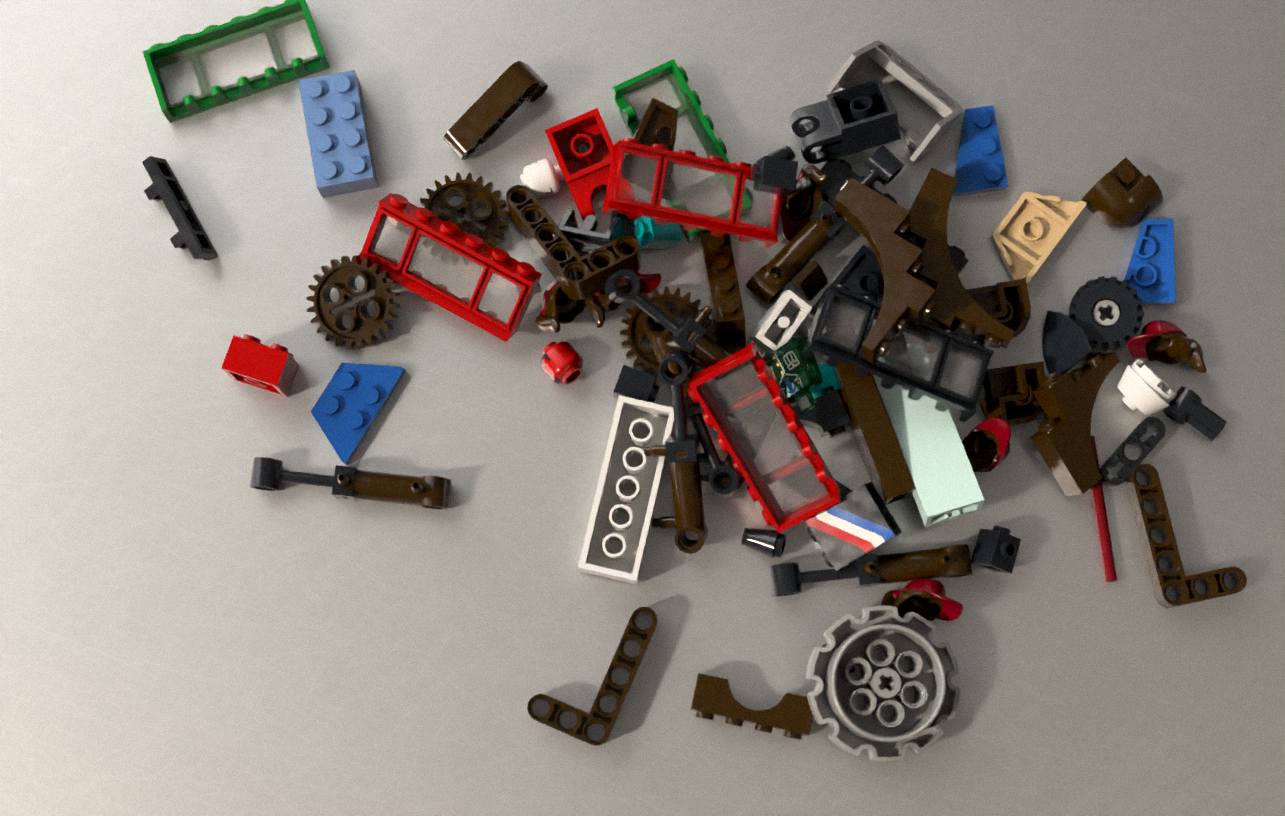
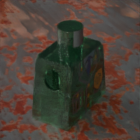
M792 338L770 354V358L766 363L790 403L796 402L801 412L805 413L818 405L811 391L822 384L823 378L813 351L808 357L802 356L807 338Z

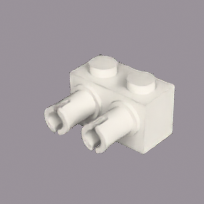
M791 290L781 291L748 338L770 355H774V351L776 354L782 353L783 355L793 351L800 363L797 367L800 368L806 362L803 359H808L809 356H802L803 348L794 342L791 337L797 329L808 337L813 323V319L808 316V313L813 307Z

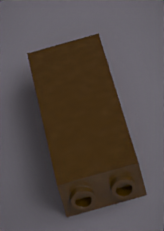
M842 323L826 328V333H823L822 336L852 350L857 339L852 324L843 326ZM821 353L826 363L828 355ZM841 361L832 369L840 387L838 393L851 421L849 424L869 478L885 505L907 498L916 487L872 375L868 373L864 378L856 377L853 375L855 367Z

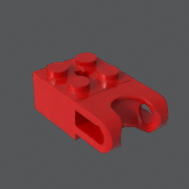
M598 108L545 130L583 222L588 215L596 216L592 202L597 193L607 188L614 146ZM582 144H584L586 148L590 147V149H588V152L583 154L581 152H577L580 151L579 146ZM620 178L618 197L635 200L630 183Z

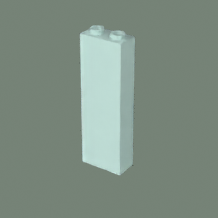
M923 343L915 346L914 344H907L912 374L930 381L933 368ZM879 356L877 360L885 363L884 357ZM886 363L899 369L898 364ZM871 374L916 487L912 494L925 527L982 510L985 499L949 409L945 412L936 410L937 400L927 396H923L919 400H912L908 398L909 390H902V386L898 384L892 389H885L880 385L882 378Z

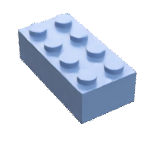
M355 70L298 80L316 185L322 198L378 188L361 88Z

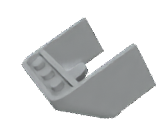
M874 41L852 53L826 88L831 93L838 88L844 90L881 79L897 112L899 126L907 132L904 137L907 141L906 146L914 152L910 157L913 162L926 154L963 112L962 107L957 101L890 46L881 41Z

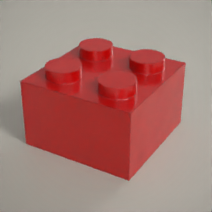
M244 334L243 338L233 335L221 368L235 381L288 398L299 368V364L293 358L294 355L288 352V348L275 343H271L270 347L260 343V339Z

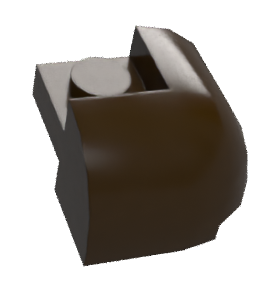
M1125 157L1110 172L1103 176L1080 201L1086 202V207L1108 227L1133 228L1162 203L1163 195L1158 184L1150 174L1145 177Z
M1026 278L999 282L991 286L966 289L974 301L993 319L1015 331L1012 338L1017 337L1025 330L1031 318V305ZM976 334L971 336L973 341L986 344L984 338Z
M1043 361L987 369L983 382L986 399L979 400L986 419L1001 418L1007 421L1009 425L1028 423L1037 419L1036 417L1041 412L1042 407L1033 391L1042 385L1040 381L1046 377Z

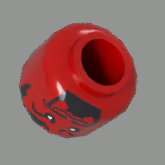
M567 341L551 342L543 349L540 365L552 381L556 384L564 383L567 385L580 377L583 372V358Z

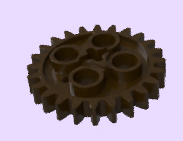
M457 173L455 181H451L449 176L446 175V184L442 185L436 180L435 186L437 189L435 191L426 189L429 199L420 198V203L430 210L435 217L456 224L465 233L473 232L477 234V236L484 240V243L493 248H499L496 239L505 240V234L500 230L509 229L508 223L503 221L509 218V213L502 210L507 204L505 200H499L502 196L500 190L492 192V182L483 186L484 180L482 176L474 182L471 173H468L466 180H462L460 173ZM454 196L463 198L459 205L453 206L449 204V200ZM479 207L489 209V212L484 217H478L474 213ZM441 208H444L448 210L450 214L446 212H440L439 210ZM464 215H467L468 221L462 220L461 223H458L457 217L463 218ZM476 225L485 226L486 229L481 230ZM428 237L423 242L426 248L433 246L431 250L433 256L442 252L441 258L443 262L451 256L454 265H457L460 258H463L465 264L469 265V259Z
M353 255L351 261L348 256H342L341 263L337 259L330 260L332 269L327 265L321 266L324 275L314 274L313 277L318 284L308 286L309 289L315 292L314 296L306 297V300L314 302V306L308 308L307 312H315L316 314L310 322H319L321 324L316 331L317 333L328 332L325 338L326 341L336 338V347L342 346L345 341L347 349H353L355 343L358 349L365 348L366 342L370 346L375 345V336L378 339L386 338L383 329L387 331L393 330L392 325L388 321L398 319V316L392 313L393 309L401 307V305L393 302V298L400 296V293L391 291V288L397 284L396 281L387 282L386 279L390 272L380 273L381 263H376L371 267V258H365L362 263L360 255ZM359 275L365 282V286L361 291L355 286V279ZM332 288H336L340 295L336 303L330 298ZM372 290L376 292L374 296L355 303L354 307L344 308L334 315L331 313L332 309L351 302L355 297H362ZM370 302H373L377 307V313L374 317L370 316L367 311V306ZM345 314L349 315L352 320V325L349 329L345 328L342 323V318Z
M665 286L664 294L661 295L656 288H653V297L651 298L645 292L642 293L657 307L668 312L675 310L673 319L676 322L681 318H692L694 320L698 313L703 310H698L701 302L700 299L695 300L693 303L690 302L691 293L688 292L684 297H681L680 288L676 289L674 295L670 294L668 286ZM633 303L635 310L626 309V314L630 319H622L621 325L628 328L620 331V337L628 338L621 343V346L625 349L630 348L626 353L627 359L636 358L633 363L634 368L643 365V372L648 373L652 370L654 371L653 375L657 376V379L659 376V363L653 349L647 350L641 345L642 341L647 338L644 330V321L647 313ZM712 319L706 322L703 326L704 329L712 325ZM658 322L651 324L652 329L657 332L666 329ZM706 329V335L709 337L714 336L713 330ZM691 360V362H692V364H693L694 366L700 368L697 364H695V363Z

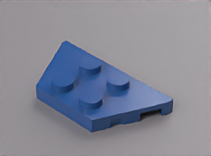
M341 363L311 410L312 415L345 465L349 464L404 376L406 370L403 367Z

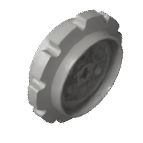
M872 606L861 610V618L859 620L852 614H847L827 628L823 633L827 640V645L824 648L821 646L814 647L808 662L806 678L814 681L815 689L807 694V698L817 724L824 725L828 723L831 726L828 738L834 744L852 755H860L861 751L866 749L870 760L890 762L905 759V752L909 747L913 752L921 753L940 739L944 733L940 727L941 720H952L958 707L960 688L952 684L951 678L959 673V668L949 643L943 642L939 644L936 642L935 635L938 629L932 623L914 612L906 613L904 618H901L898 615V609L894 606ZM876 645L881 646L885 652L884 658L880 662L875 660L872 655V650ZM904 656L908 657L912 662V668L908 673L904 672L900 667L901 659ZM854 663L859 665L862 671L861 677L858 680L852 679L849 674V669ZM879 678H887L888 681L885 683L887 689H880L878 687L881 684ZM909 686L913 687L917 693L916 700L913 703L908 702L905 698V691ZM859 693L866 699V706L861 711L854 705V698ZM886 705L891 706L894 711L893 719L890 722L885 721L882 717V710Z

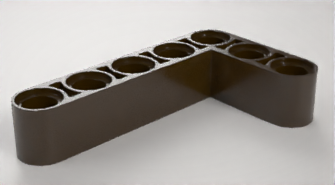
M515 185L506 192L510 219L570 299L582 300L604 289L607 279L620 270L627 269L636 273L640 269V243L635 237H620L580 257L527 186Z
M1140 464L1133 468L1125 482L1157 602L1162 607L1174 608L1241 592L1246 587L1247 577L1244 571L1238 567H1226L1185 576L1159 474L1156 468L1150 464ZM1137 472H1142L1146 475L1148 479L1146 486L1138 483L1136 479ZM1145 500L1151 501L1154 504V514H1149L1145 511ZM1152 529H1157L1161 532L1163 538L1161 543H1157L1152 539ZM1161 557L1166 558L1170 563L1168 572L1163 571L1159 567V559ZM1226 574L1231 575L1235 581L1232 589L1228 588L1224 583ZM1197 580L1202 581L1206 586L1204 595L1199 594L1195 589ZM1168 586L1176 589L1178 594L1176 601H1172L1167 597L1166 590Z
M639 607L632 613L590 713L548 695L537 694L528 702L527 710L530 717L588 744L599 746L606 743L657 626V615L648 607ZM643 613L650 615L653 621L652 625L648 629L637 627L635 620L638 615ZM629 641H636L641 646L640 653L635 657H629L624 653V645ZM618 668L627 670L629 673L628 681L622 685L614 683L612 680L614 670ZM612 696L616 699L617 707L613 712L606 713L601 710L600 701L603 697ZM543 699L548 701L550 710L547 715L540 717L535 715L533 707L538 700ZM565 712H574L577 716V724L570 729L564 728L560 721L561 716ZM596 723L601 724L605 728L604 737L598 741H594L588 736L589 727Z

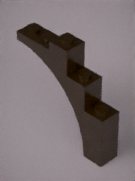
M931 167L909 210L912 228L904 239L916 247H923L924 268L916 279L936 290L935 303H937V307L929 319H924L929 321L932 326L942 330H950L952 324H955L957 329L966 335L972 336L976 334L984 338V342L989 346L1006 349L1015 331L993 319L974 301L963 286L951 259L947 240V216L949 204L958 179Z
M851 178L835 197V212L839 217L852 225L867 241L878 260L884 278L885 289L882 307L875 326L863 343V358L874 364L879 356L884 357L892 346L891 341L897 334H903L909 322L919 326L924 318L929 319L937 307V303H935L936 290L916 279L924 268L923 250L904 240L912 228L910 224V211Z

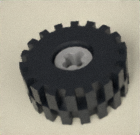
M1102 276L1095 280L1087 281L1085 285L1076 291L1069 306V317L1073 318L1082 327L1093 350L1107 351L1119 349L1136 336L1142 325L1144 317L1142 299H1139L1135 288L1132 289L1128 285L1129 283L1124 280L1123 282L1117 280V277L1105 278ZM1108 306L1113 309L1111 314L1114 318L1112 320L1106 318L1104 321L1100 320L1101 313L1098 309L1100 307L1106 309Z

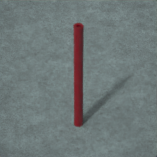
M1091 436L1093 454L1100 472L1095 436ZM1100 480L1091 487L1105 582L1117 581L1102 480Z

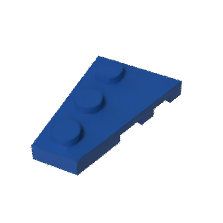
M993 105L965 109L958 157L954 172V178L958 179L952 197L1008 188Z

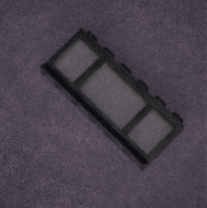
M831 283L823 292L802 356L808 357L813 350L828 355L826 364L836 367L842 361L855 367L853 375L856 377L864 378L868 373L881 377L880 385L885 389H892L898 384L910 389L908 398L912 400H919L923 396L937 400L935 409L945 412L950 407L961 410L959 421L966 422L977 413L976 405L991 355L994 351L985 348L980 342L963 339L954 331L942 330L932 326L929 321L923 319L919 326L909 322L903 334H897L891 341L892 346L884 357L879 356L876 362L872 364L863 358V343L875 326L882 304L872 297L853 293L843 285Z

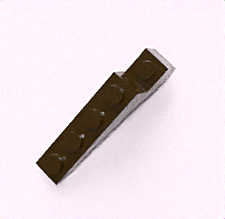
M711 234L701 235V247L710 306L713 310L712 321L715 342L732 355L747 346L745 315L730 235L724 234L721 237L712 236ZM748 361L742 363L747 368L750 367Z

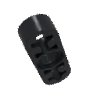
M1156 417L1145 418L1100 466L1102 484L1108 487H1116L1123 483L1129 477L1132 469L1138 466L1155 448L1166 432L1165 425L1160 419ZM1154 425L1156 427L1154 433L1157 436L1152 435L1143 443L1140 438L1147 432L1145 426L1150 427ZM1133 444L1139 449V457L1136 460L1128 459L1125 456L1124 448L1126 445ZM1119 462L1123 463L1124 466L1116 473L1119 479L1116 477L1109 479L1107 477L1109 471L1106 468L1112 469Z

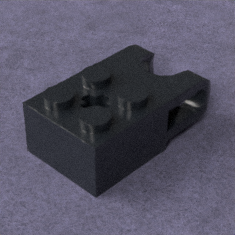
M881 79L826 95L827 100L801 107L793 111L790 116V126L796 136L803 138L801 153L804 160L809 164H819L901 139L897 112ZM804 119L811 120L805 124H799ZM820 147L817 151L811 152L813 148Z

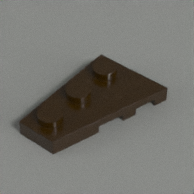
M652 98L633 139L639 140L640 144L646 146L662 144L667 146L668 150L673 151L676 141L679 110ZM625 154L621 178L652 193L657 160ZM667 162L661 197L666 201L670 199V180L673 171V163Z

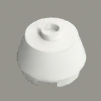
M1138 358L1131 366H1127L1117 388L1125 395L1122 401L1135 412L1139 409L1148 417L1171 406L1169 403L1177 394Z

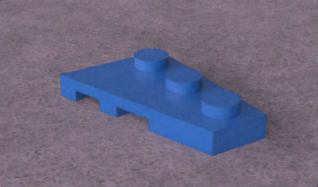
M1173 219L1143 220L1124 279L1132 289H1136L1139 299H1142V306L1176 304Z

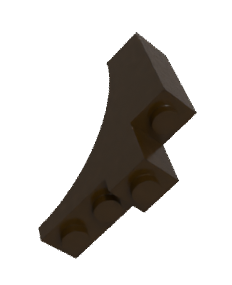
M1097 352L1085 360L1087 364L1082 368H1076L1062 375L1052 373L1044 377L1040 381L1042 385L1033 391L1048 420L1038 426L1039 431L1030 438L1065 496L1082 495L1102 479L1092 449L1091 417L1095 399L1102 383L1112 369L1120 363L1115 352L1107 354Z

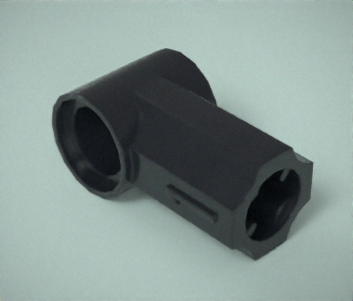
M1181 386L1175 393L1177 396L1169 403L1171 406L1163 409L1164 414L1175 423L1188 426L1209 443L1212 442L1220 434L1227 422L1203 405L1202 399L1194 391Z

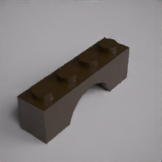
M698 673L690 709L696 711L695 717L713 720L714 715L726 718V724L739 727L743 726V722L755 724L754 730L772 733L773 728L784 730L785 737L801 740L802 735H810L813 714L807 697L786 693L780 702L770 709L761 711L751 710L742 706L734 698L728 679Z

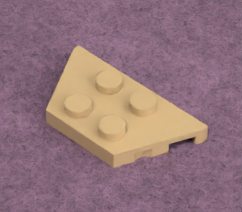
M1024 191L990 237L1013 280L1026 278V284L1030 282L1086 206V202L1080 200L1077 202L1061 200V197L1041 196L1039 193Z

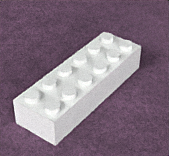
M619 395L578 565L579 571L637 584L666 456H646L644 449L653 445H665L667 438L672 434L674 426L673 407Z

